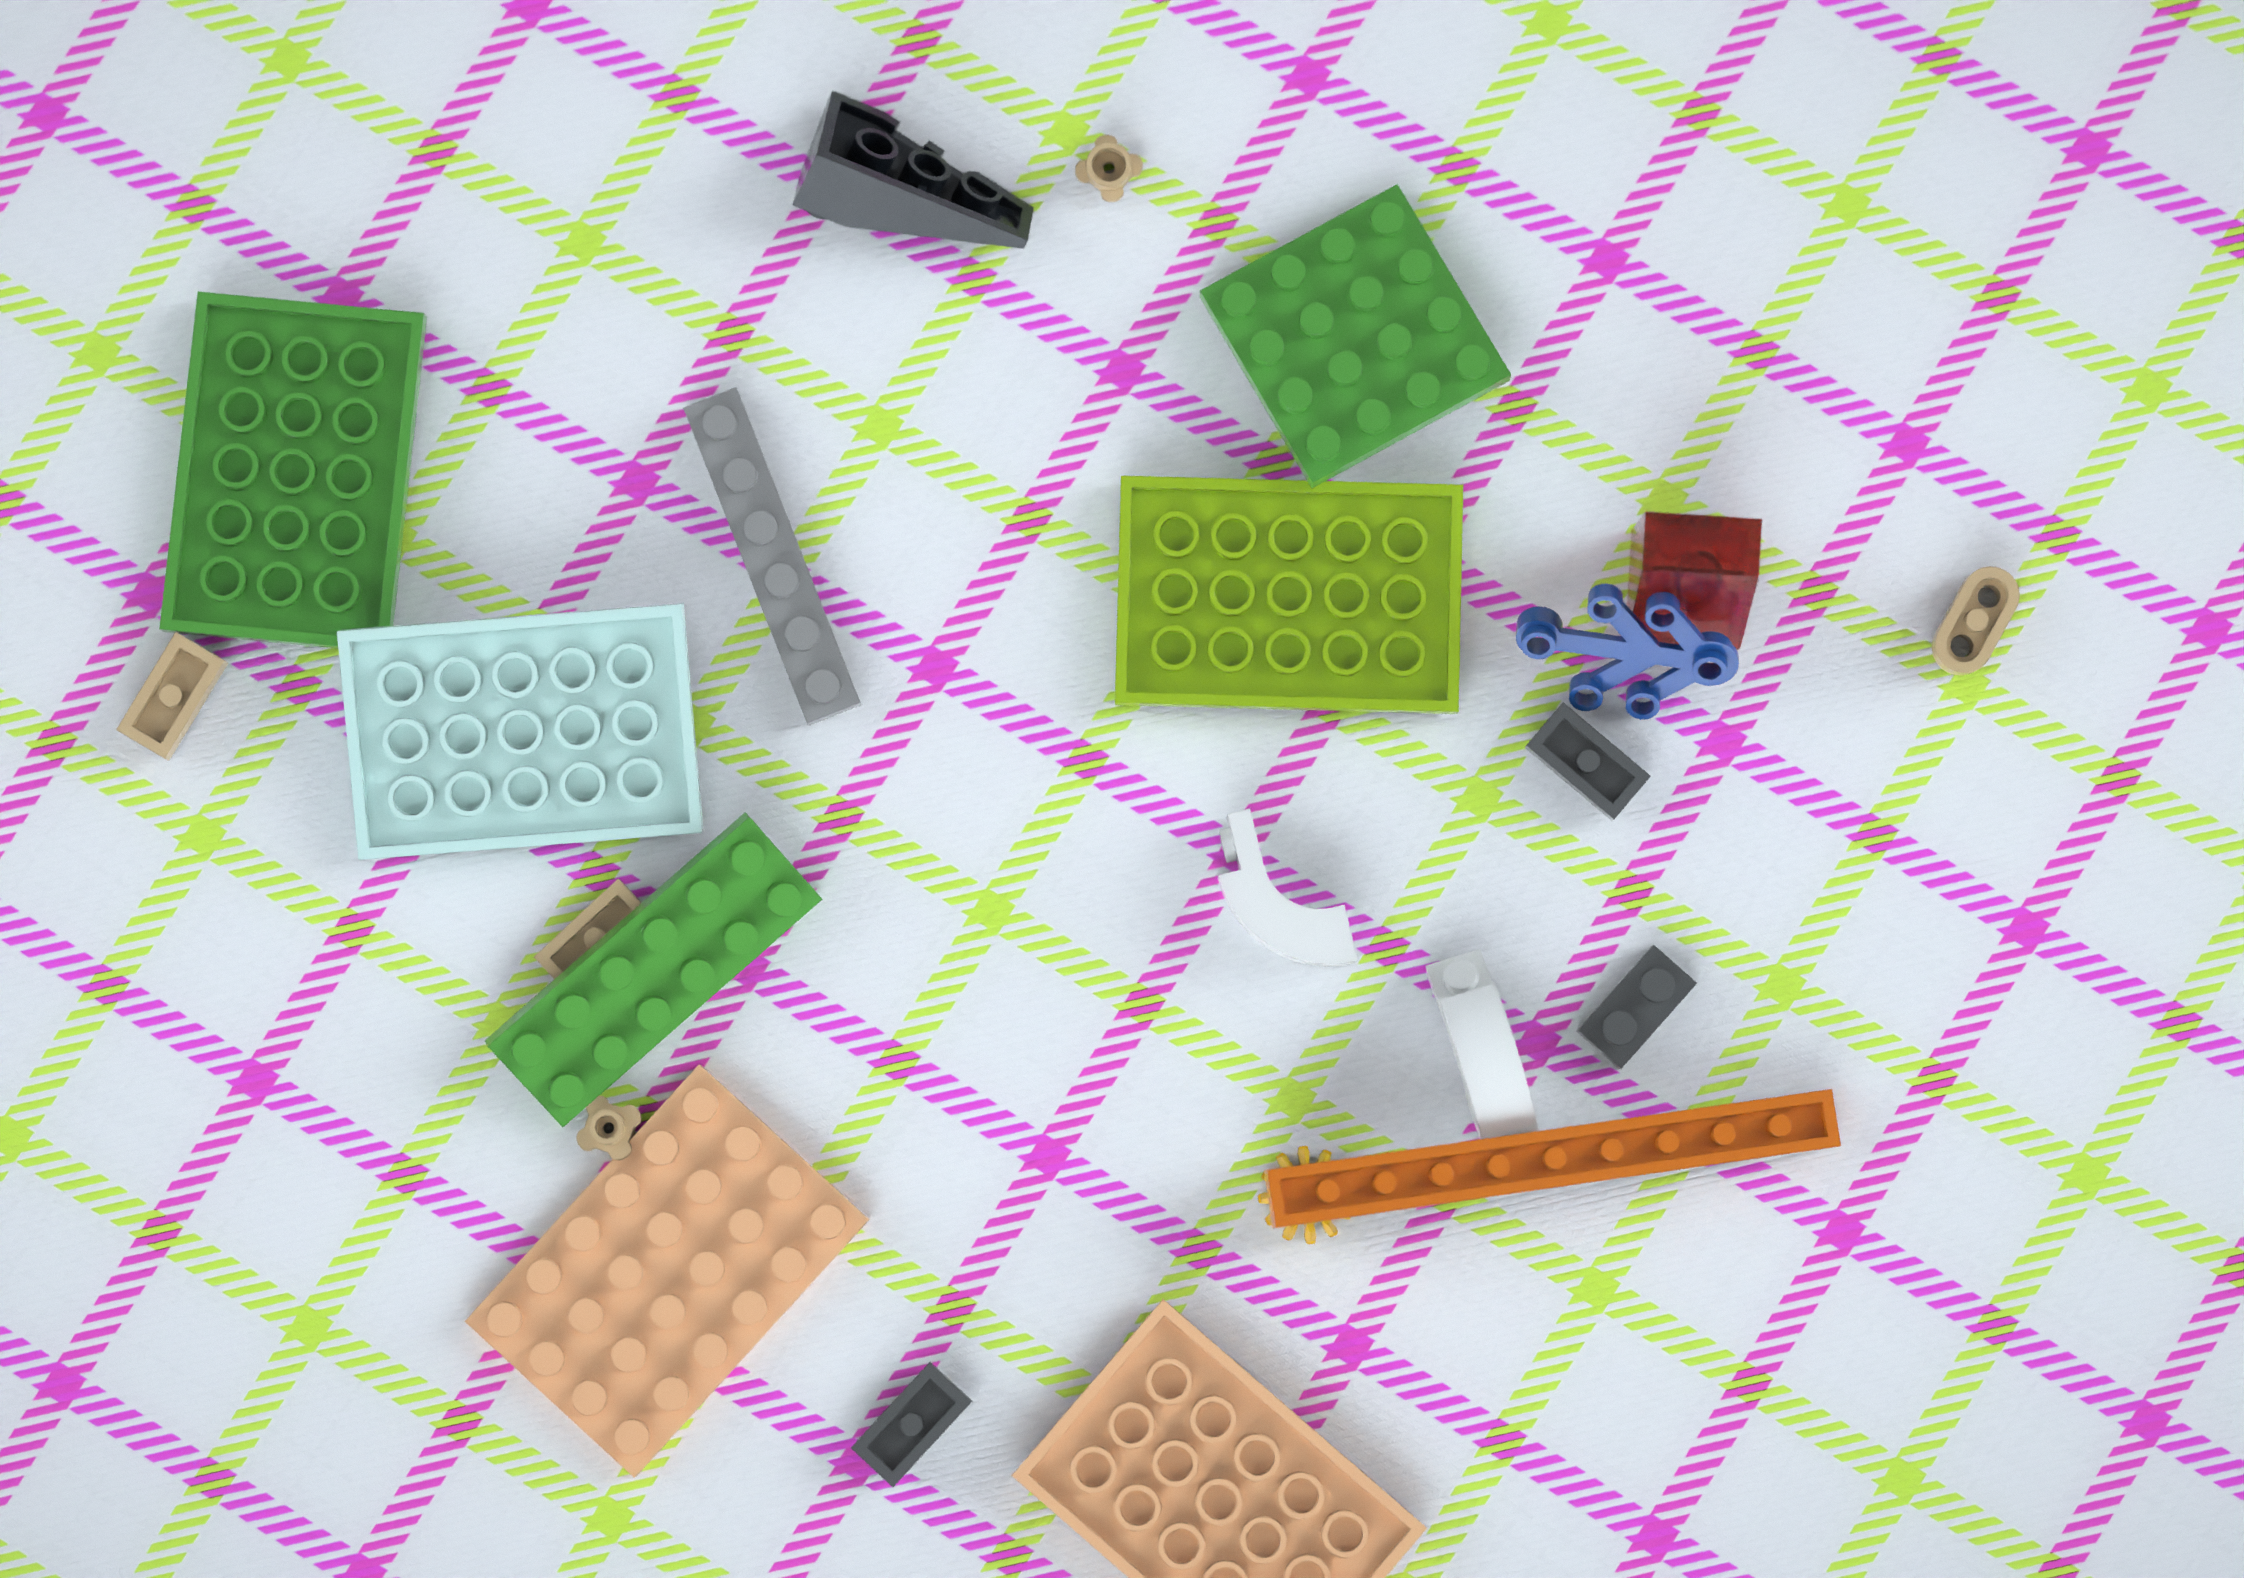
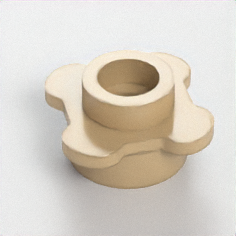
M1102 135L1095 140V147L1090 151L1087 160H1081L1077 163L1075 174L1081 183H1090L1101 191V197L1104 201L1117 202L1123 197V188L1128 181L1142 173L1143 162L1140 156L1129 154L1123 146L1117 144L1114 136ZM1106 164L1114 166L1115 169L1112 173L1109 174L1104 171L1103 168Z
M598 1096L586 1107L589 1115L585 1127L577 1133V1143L585 1151L598 1149L608 1152L614 1160H623L632 1151L629 1141L635 1135V1127L641 1123V1113L633 1105L619 1107L610 1104L606 1097ZM612 1123L614 1125L612 1133L608 1134L604 1131L605 1124Z

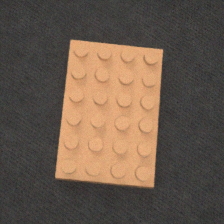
M698 1065L630 1139L629 1143L632 1146L630 1155L623 1160L612 1159L465 1320L475 1332L634 1478L638 1476L870 1220L702 1065Z
M1162 1299L1012 1474V1477L1128 1578H1385L1427 1529L1425 1525L1164 1299Z

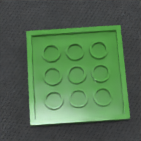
M1398 184L1200 290V299L1311 488L1318 486L1509 382L1511 378V373Z

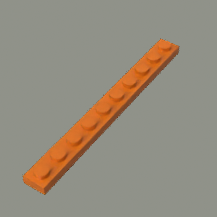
M1832 1089L1269 1169L1264 1170L1272 1228L1826 1149L1839 1147L1841 1142Z

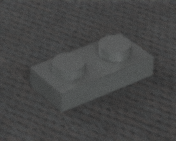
M1564 702L1524 747L1611 821L1619 815L1651 777Z
M1653 945L1580 1026L1577 1032L1618 1069H1622L1694 988L1697 982Z
M930 1361L857 1440L851 1449L886 1482L894 1487L968 1407L972 1400Z

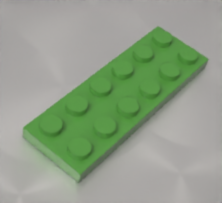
M745 812L485 1040V1043L551 1116L564 1127L815 907L822 898Z

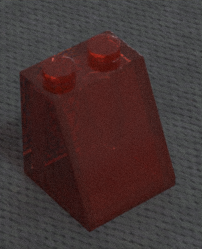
M1645 511L1631 530L1627 606L1659 642L1679 645L1669 631H1655L1645 621L1647 599L1657 592L1671 593L1679 599L1681 611L1701 633L1706 631L1721 633L1728 637L1735 648L1739 650L1759 579L1762 519ZM1659 609L1655 611L1656 613L1662 615L1670 613V611L1666 609Z

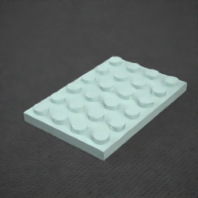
M684 603L337 631L358 860L695 834L704 831Z

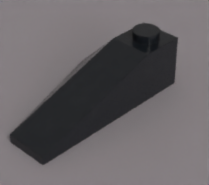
M832 90L801 169L793 206L807 211L816 218L828 219L845 227L1024 249L1029 238L1034 207L977 171L960 172L942 158L945 150L933 142L928 141L922 147L898 132L897 129L901 122L886 112Z

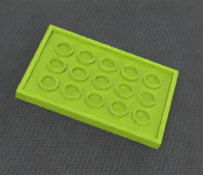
M1121 476L1115 705L1458 714L1463 485L1325 481L1311 488L1307 480Z

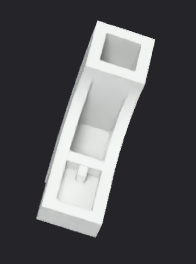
M1245 809L1228 813L1227 822L1229 827L1219 829V835L1226 863L1237 861L1239 870L1218 875V882L1228 907L1241 926L1263 946L1290 960L1316 966L1355 964L1358 959L1345 905L1315 909L1298 905L1284 897L1273 886L1265 871L1251 810Z
M1478 949L1426 965L1427 977L1455 1054L1468 1108L1479 1138L1485 1139L1539 1131L1531 1095L1498 989L1496 984L1492 982L1481 950Z

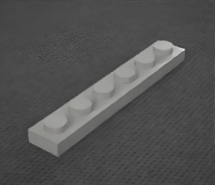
M732 388L683 407L807 725L810 726L860 706L859 697L737 388Z

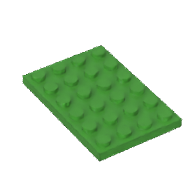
M197 292L159 627L161 631L338 649L337 631L393 626L427 316L424 313Z

